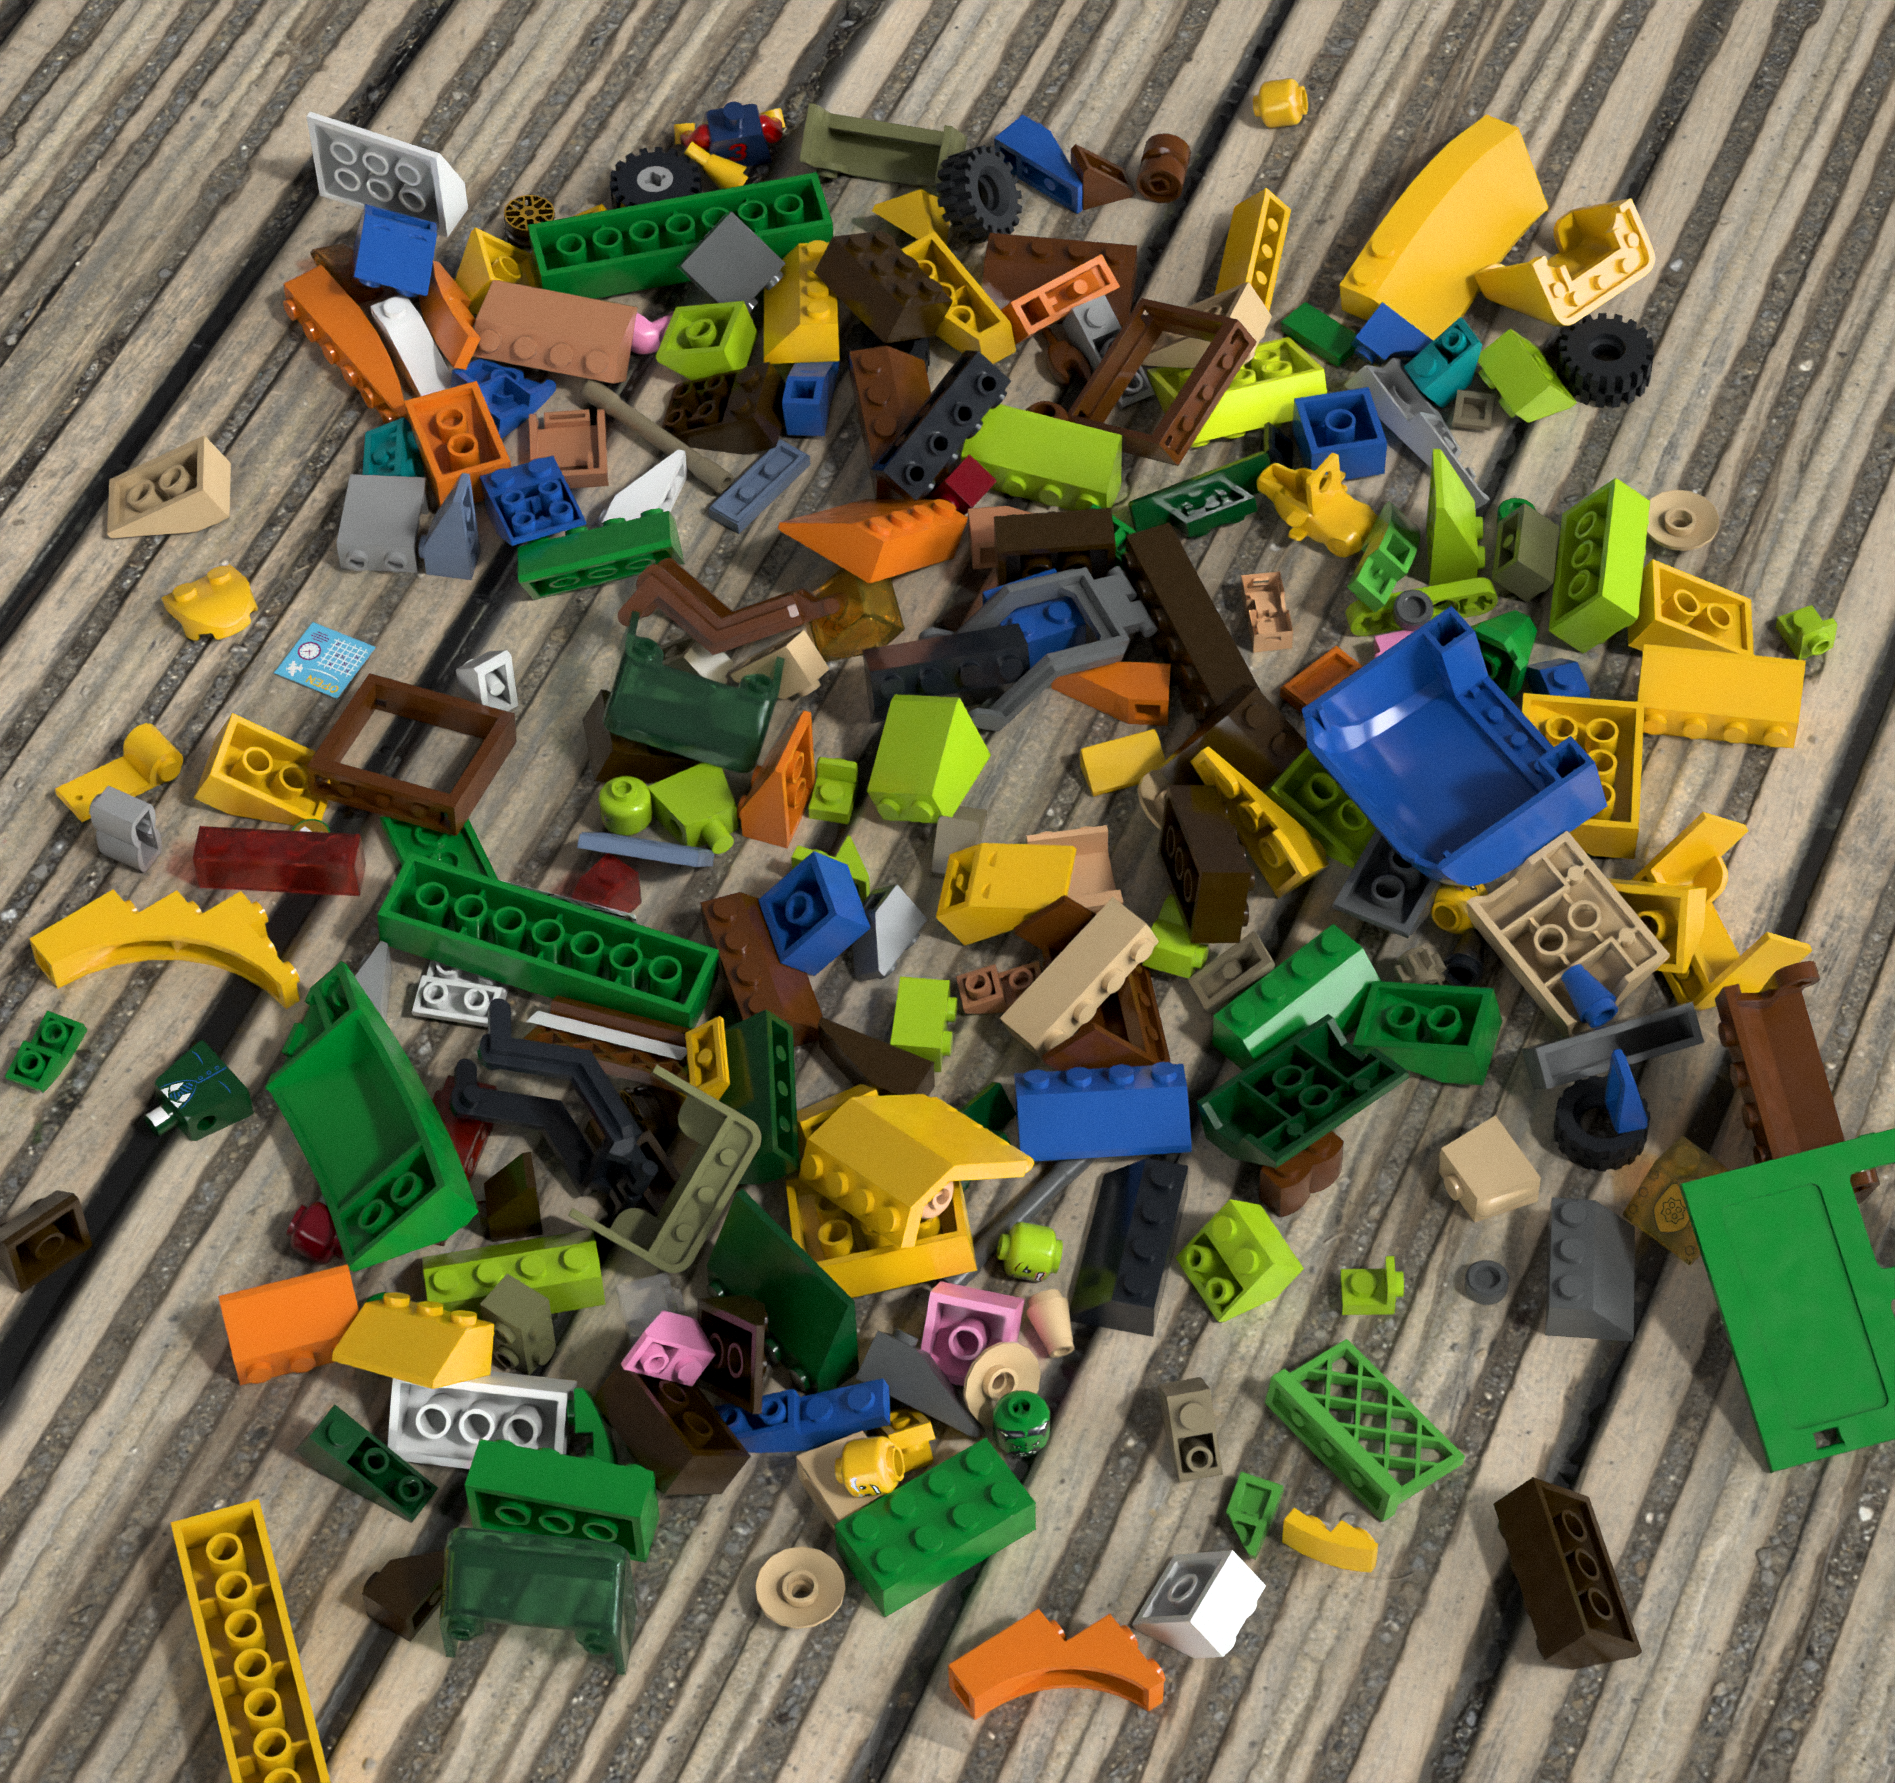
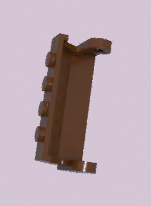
M1814 961L1799 962L1777 970L1760 992L1742 993L1740 985L1735 984L1723 987L1715 998L1721 1020L1718 1024L1720 1042L1724 1048H1729L1733 1062L1730 1064L1731 1080L1736 1089L1740 1088L1744 1101L1741 1107L1742 1119L1747 1130L1752 1129L1756 1145L1753 1147L1755 1164L1845 1141L1802 994L1804 988L1820 981L1818 969ZM1876 1169L1853 1174L1850 1177L1857 1204H1861L1880 1185Z

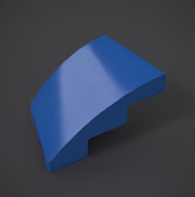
M482 358L470 362L466 370L457 368L452 370L451 388L477 381L501 439L529 418V414H534L556 391V383L553 380L547 379L544 383L535 382L524 378L523 371L502 367L498 363Z

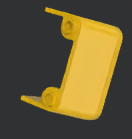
M1702 812L1631 879L1633 881L1707 887L1704 930L1687 972L1684 974L1662 972L1677 1002H1693L1694 1008L1697 1011L1716 1007L1715 998L1725 986L1739 984L1742 993L1760 992L1774 972L1785 966L1801 962L1813 951L1807 943L1766 932L1741 956L1739 955L1712 902L1724 891L1728 881V871L1721 856L1748 832V829L1744 824L1706 812Z

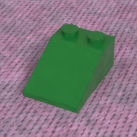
M1372 981L1352 1045L1366 1055L1376 1048L1404 1069L1443 1083L1484 1085L1502 1024V1017L1494 988Z

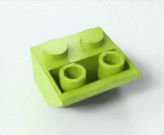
M1232 1199L1228 1200L1175 1257L1216 1320L1222 1323L1277 1298L1304 1270L1261 1205Z

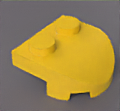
M230 564L215 567L206 576L192 583L181 584L175 587L172 593L161 597L166 611L182 624L186 637L194 641L200 639V634L212 633L217 640L234 635L251 623L250 613L258 611L247 578Z

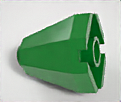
M1516 610L1471 626L1476 633L1488 676L1508 698L1514 697L1522 689L1537 634V629L1530 617Z

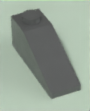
M895 1328L892 1334L878 1330L855 1379L864 1383L883 1378L889 1386L891 1397L969 1436L982 1438L985 1429L966 1409L964 1400L931 1355L916 1347L919 1339L898 1328Z

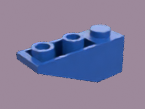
M839 349L840 359L842 355L841 349ZM840 361L794 364L787 376L782 399L787 435L825 436Z

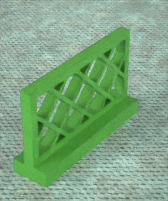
M1345 1339L1291 1373L1284 1368L1271 1377L1265 1404L1381 1522L1395 1515L1400 1503L1458 1468L1464 1462L1465 1456L1348 1339ZM1345 1357L1356 1368V1375L1332 1371V1363ZM1306 1379L1325 1382L1324 1395L1310 1393L1300 1383ZM1331 1383L1355 1387V1399L1330 1396ZM1362 1388L1378 1390L1386 1398L1385 1404L1361 1401ZM1329 1408L1353 1411V1424L1338 1422L1329 1413ZM1360 1413L1385 1416L1384 1429L1361 1426ZM1391 1417L1408 1420L1415 1427V1434L1391 1430ZM1359 1437L1383 1441V1454L1367 1452L1359 1444ZM1390 1442L1414 1446V1459L1389 1455ZM1421 1447L1436 1449L1446 1459L1440 1463L1420 1460ZM1390 1467L1413 1471V1480L1401 1486L1388 1473V1469Z

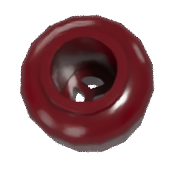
M319 1201L311 1203L308 1207L302 1204L286 1231V1235L291 1237V1249L319 1265L329 1263L334 1256L342 1259L344 1254L327 1205Z

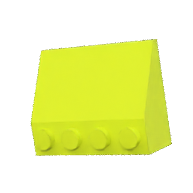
M1290 337L1259 343L1254 351L1255 356L1240 368L1191 447L1207 445L1211 439L1220 437L1228 439L1244 436L1246 431L1258 428L1263 430L1264 424L1268 422L1279 428L1282 426V423L1293 421L1294 398L1327 394L1324 368ZM1155 367L1147 369L1148 379L1164 414H1166L1194 370L1193 368Z

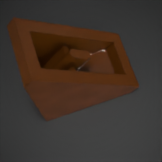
M1077 144L1071 148V166L1082 183L1083 210L1132 198L1135 195L1136 191L1124 168Z

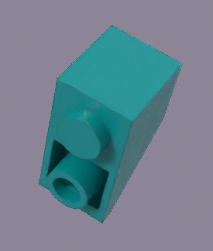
M1460 317L1406 364L1404 369L1421 392L1443 409L1456 398L1457 390H1465L1471 385L1483 344L1466 321Z

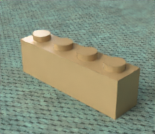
M1112 897L999 1019L1015 1039L1043 1061V1054L1070 1038L1082 1024L1089 1022L1093 1018L1097 1008L1111 993H1115L1121 988L1125 978L1139 963L1149 958L1159 941L1146 922Z

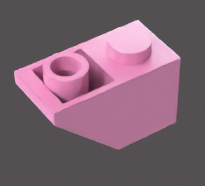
M663 1310L642 1333L621 1362L624 1370L693 1386L716 1353L697 1319Z

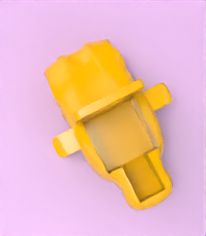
M1331 453L1316 470L1308 468L1293 470L1279 463H1273L1264 469L1257 478L1256 485L1258 491L1266 495L1274 503L1279 516L1288 525L1293 527L1288 533L1289 538L1302 541L1306 536H1309L1315 542L1324 543L1328 550L1338 557L1346 558L1359 552L1378 518L1369 505L1355 500L1346 493L1348 488L1341 483L1346 473L1340 471L1339 455Z

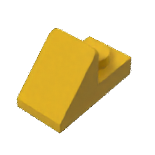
M906 1406L890 1411V1425L874 1428L877 1436H885L892 1442L893 1446L898 1445L904 1458L905 1472L933 1463L934 1459L929 1441L935 1439L931 1422L919 1410Z

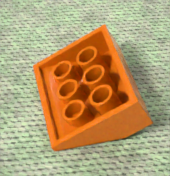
M863 499L780 522L777 529L870 584L953 559L968 517L956 511L954 504L942 499L917 501L907 499Z

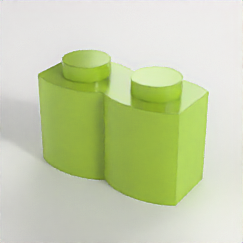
M1169 894L1162 906L1158 919L1151 927L1159 943L1154 947L1152 954L1143 962L1142 966L1189 979L1197 968H1204L1209 953V943L1190 942L1172 894Z

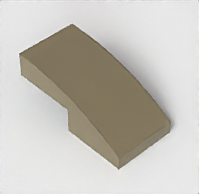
M1476 366L1471 385L1465 390H1457L1453 427L1491 430L1497 388L1495 387L1492 390L1480 377L1478 372L1483 369L1481 366Z

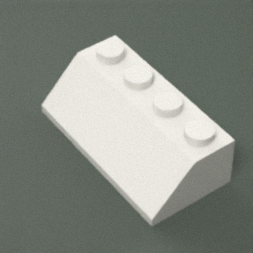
M491 1371L489 1376L431 1389L392 1378L387 1447L406 1462L470 1469L479 1439L489 1441L502 1439L521 1447L532 1449L545 1447L567 1455L573 1426H570L568 1422L567 1404L569 1399H574V1388H577V1381Z

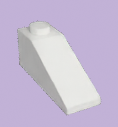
M399 294L370 306L375 330L392 362L417 397L451 388V373L421 315L408 297Z
M678 449L616 494L608 510L604 509L602 511L598 528L603 527L602 523L613 518H625L626 521L640 518L642 512L650 509L660 508L663 509V512H671L688 477L685 451Z

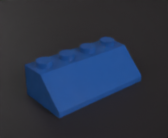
M1159 1062L1150 1066L1133 1067L1120 1064L1111 1068L1087 1069L1084 1067H1074L1064 1071L1047 1072L1035 1069L1026 1073H1014L1019 1150L1033 1158L1034 1161L1192 1152L1188 1092L1183 1064Z

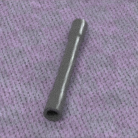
M1096 1158L1058 1160L1053 1165L1052 1170L973 1245L977 1271L936 1279V1283L938 1284L942 1281L966 1286L997 1253L1001 1234L1008 1235L1011 1227L1016 1222L1028 1223L1066 1185L1071 1184Z

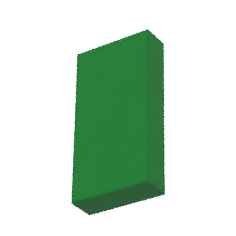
M1304 302L1281 321V331L1337 367L1351 357L1356 350L1351 345V342L1357 336L1356 333L1307 302Z

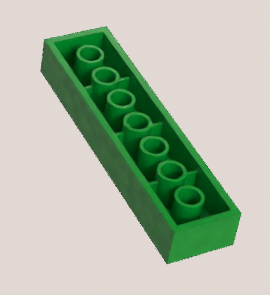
M817 172L530 224L528 225L531 257L540 288L596 299L691 281L676 266L727 212L732 211L781 259L799 243H809L815 240L830 242L833 237V222Z
M411 852L377 914L379 942L388 943L389 947L552 999L558 995L690 1029L696 1027L718 980V949Z

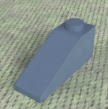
M462 473L432 519L428 534L421 536L419 557L424 558L427 575L472 580L481 549L470 474Z

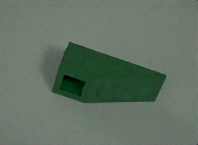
M335 1404L320 1417L295 1449L299 1455L329 1479L410 1523L415 1520L438 1489L437 1486Z

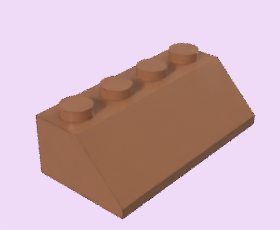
M493 280L476 317L474 330L481 339L473 356L613 384L625 382L638 307Z

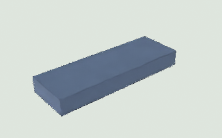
M780 439L777 442L776 448L769 449L708 508L709 517L740 534L810 466V456Z

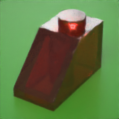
M607 853L580 878L571 898L631 913L642 903L639 873L610 853Z

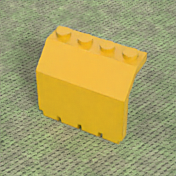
M925 1094L850 1097L807 1139L798 1178L899 1248H913L924 1206L950 1181L1024 1177V1174L1032 1169L1034 1160L993 1132L983 1128L982 1125L968 1116L958 1112L957 1109L938 1097H928Z

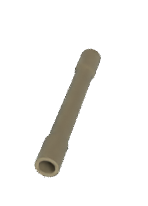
M591 379L585 384L581 395L586 401L598 409H604L605 414L613 416L668 456L678 449L685 451L687 469L696 478L719 494H723L731 487L734 477L724 468L681 442L628 405L619 395L599 381Z

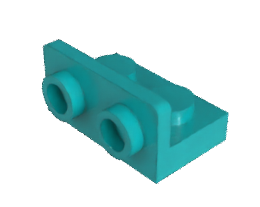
M404 417L365 432L362 475L424 477L423 462L411 425Z

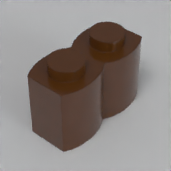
M1330 1131L1279 1167L1274 1168L1262 1165L1259 1199L1278 1217L1288 1216L1298 1211L1308 1201L1311 1193L1320 1192L1328 1188L1339 1177L1342 1170L1344 1141L1333 1131Z

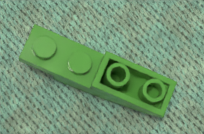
M1390 501L1383 506L1361 548L1365 553L1347 585V588L1374 612H1377L1386 604L1396 583L1407 575L1420 542V529Z

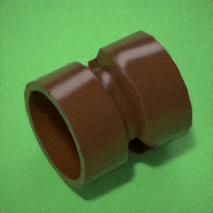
M1163 133L1151 136L1146 141L1136 180L1137 190L1144 198L1156 203H1170L1181 195L1191 155L1190 147L1183 139L1176 135Z

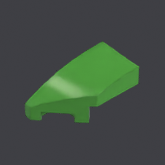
M1240 1472L1226 1515L1248 1557L1256 1560L1277 1511L1284 1488L1281 1484Z

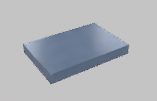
M582 832V834H579L577 848L693 867L713 866L715 855L711 849L604 832Z

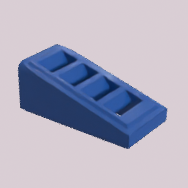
M1622 1049L1613 1050L1611 1054L1604 1099L1612 1124L1618 1134L1645 1129L1648 1126V1119L1635 1080Z

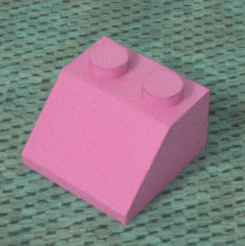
M940 1281L930 1292L921 1349L931 1355L951 1384L964 1386L965 1377L972 1362L985 1349L998 1342H1018L1025 1299Z

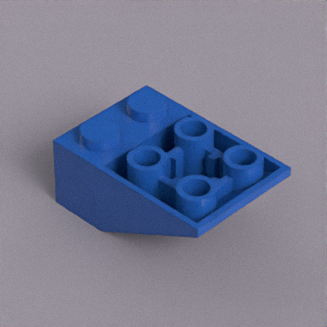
M365 204L353 245L354 277L360 278L359 281L362 284L370 287L380 288L381 284L394 287L396 292L407 297H417L418 294L427 296L437 238V223Z
M554 456L537 458L529 463L507 469H498L493 473L480 476L487 515L497 535L511 546L586 525V520Z

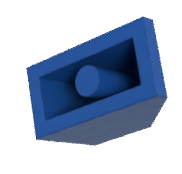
M1558 658L1528 665L1525 677L1533 694L1590 698V689L1578 662Z

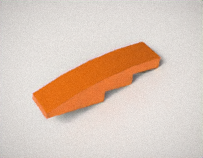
M433 261L427 296L419 294L420 308L427 328L453 368L466 370L481 339L473 329L476 319L468 310L472 301L440 262Z

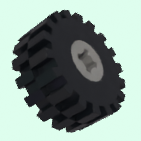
M655 147V152L648 153L647 148L639 149L638 156L631 152L625 156L626 163L619 160L615 165L616 171L612 170L609 183L612 209L702 193L700 171L698 172V165L695 161L690 163V157L684 153L678 157L677 150L672 148L669 149L668 153H664L662 147Z

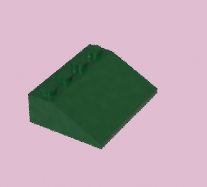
M741 1189L734 1196L707 1263V1291L710 1297L747 1295L764 1303L768 1315V1328L764 1333V1352L774 1363L780 1361L789 1370L792 1381L801 1391L808 1390L811 1394L836 1389L859 1371L855 1301L744 1189Z

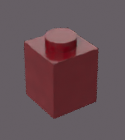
M969 454L948 474L928 498L930 500L942 499L951 502L956 506V511L965 515L968 513V509H972L997 480Z

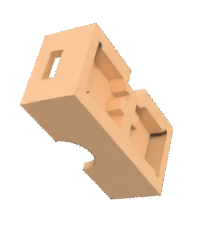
M1280 571L1241 575V598L1246 618L1248 617V630L1253 653L1291 649L1293 628L1289 610H1286L1285 592ZM1268 580V582L1253 583L1254 581Z

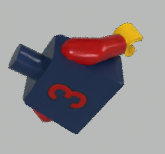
M732 101L727 103L724 108L707 111L702 124L696 129L695 123L674 124L675 144H682L686 149L691 142H694L711 155L715 154L749 167L772 163L768 142H778L783 135L782 128L786 126L781 108L759 113L756 104L742 105L739 102Z

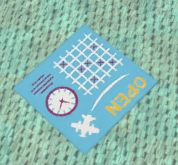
M312 622L275 670L274 674L338 699L376 647Z

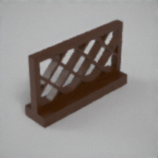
M558 995L551 1000L550 1014L685 1048V1033L692 1030ZM537 1025L523 1038L525 1040L591 1050L605 1074L679 1092L650 1075L654 1067L658 1065L689 1083L687 1055L682 1060L542 1025Z

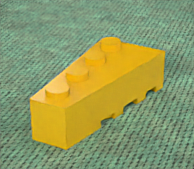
M935 231L901 249L906 255L914 258L918 262L919 267L931 279L937 281L942 286L943 291L953 300L935 333L937 337L962 354L965 350L979 351L992 364L1016 352L1011 322Z

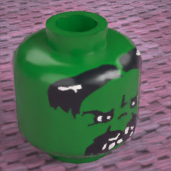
M1015 1390L1005 1394L998 1400L993 1410V1436L997 1445L1003 1451L1014 1456H1029L1037 1453L1045 1446L1050 1436V1410L1045 1400L1038 1394L1028 1390Z

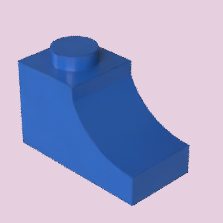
M1382 302L1351 342V345L1356 348L1354 353L1365 363L1373 365L1375 362L1381 366L1385 360L1394 357L1414 358L1433 340Z

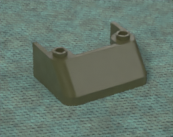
M809 103L799 162L810 168L817 169L818 177L837 180L838 174L922 187V190L941 197V193L936 192V184L941 183V180L937 177L938 170L943 169L941 163L943 160L948 159V156L965 151L967 136L948 125L944 126V131L833 114L817 104Z
M656 1065L650 1075L687 1096L678 1113V1124L685 1135L699 1143L660 1212L655 1217L639 1208L624 1210L616 1217L610 1229L574 1208L570 1210L567 1216L668 1273H678L687 1269L695 1259L761 1144V1132L756 1123Z

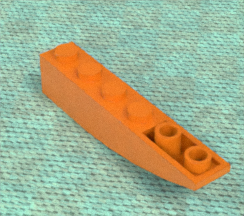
M320 265L284 283L286 300L283 301V306L288 317L292 321L297 320L302 325L303 331L310 342L316 341L319 344L327 361L331 365L336 364L341 369L347 384L351 387H357L365 404L370 409L375 408L379 412L384 425L402 417L408 421L400 382L385 346L361 308L329 272Z

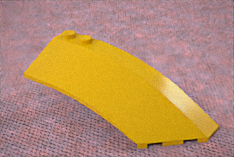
M1486 114L1450 141L1428 163L1393 205L1340 283L1341 307L1343 311L1368 321L1383 302L1433 341L1457 319L1463 318L1480 292V287L1474 274L1488 265L1500 264L1530 226L1545 211L1548 212V205L1519 127Z

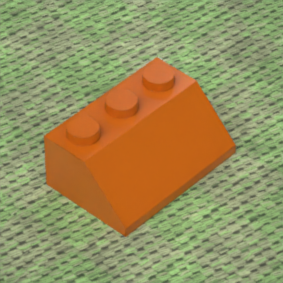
M348 1264L218 1296L240 1386L249 1383H264L273 1377L293 1372H308L314 1367L335 1362L332 1361L333 1351L359 1313Z

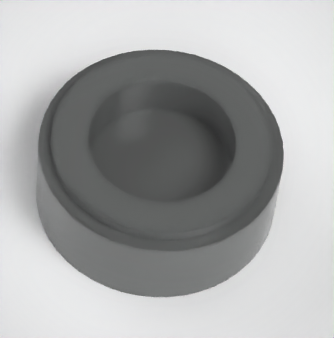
M1404 591L1395 600L1392 610L1394 621L1404 630L1415 631L1431 620L1434 610L1433 603L1430 597L1422 591Z
M1477 1261L1466 1272L1465 1291L1469 1298L1479 1304H1496L1507 1294L1509 1275L1506 1269L1495 1261Z

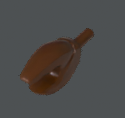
M1050 328L1044 329L1042 334L1050 345L1046 352V362L1052 377L1059 384L1069 387L1067 371L1074 370L1086 385L1092 376L1088 359L1065 340L1058 342Z

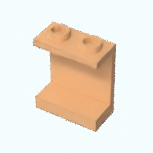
M1107 825L1096 827L1084 826L1079 829L1057 832L1045 831L1039 834L1026 835V844L1074 846L1077 849L1067 897L1096 914L1112 897L1123 904L1121 889L1116 890L1108 853Z

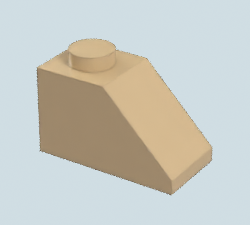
M803 629L748 657L730 676L735 682L784 700L796 693L800 697H804L816 690L821 685L818 679L829 670V667Z

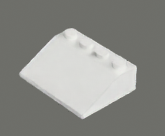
M309 112L306 116L320 196L362 210L364 205L367 204L437 223V234L447 238L468 210L465 182L440 153L313 112Z

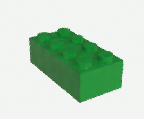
M984 1438L900 1486L893 1492L886 1494L834 1524L836 1551L883 1616L887 1617L1036 1530V1502L987 1438Z
M479 1439L465 1482L473 1530L644 1563L647 1562L660 1518L654 1471H649L637 1464H626L623 1466L607 1463L593 1456L575 1457L564 1455L545 1447L538 1449L521 1447L502 1439L495 1441Z

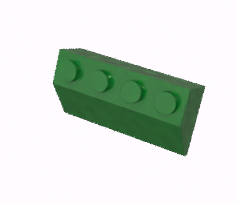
M656 508L642 512L640 518L628 521L625 518H613L602 523L603 527L588 530L587 527H577L565 531V536L550 539L549 536L527 541L528 545L518 547L519 583L534 600L637 576L648 566L658 564L661 560L668 557L673 558L680 565L685 564L676 521L670 511L663 512V509Z
M1332 924L1213 1016L1212 1045L1243 1071L1327 1014L1335 1019L1344 1037H1346L1359 1025L1372 981L1381 980L1364 949L1335 924Z

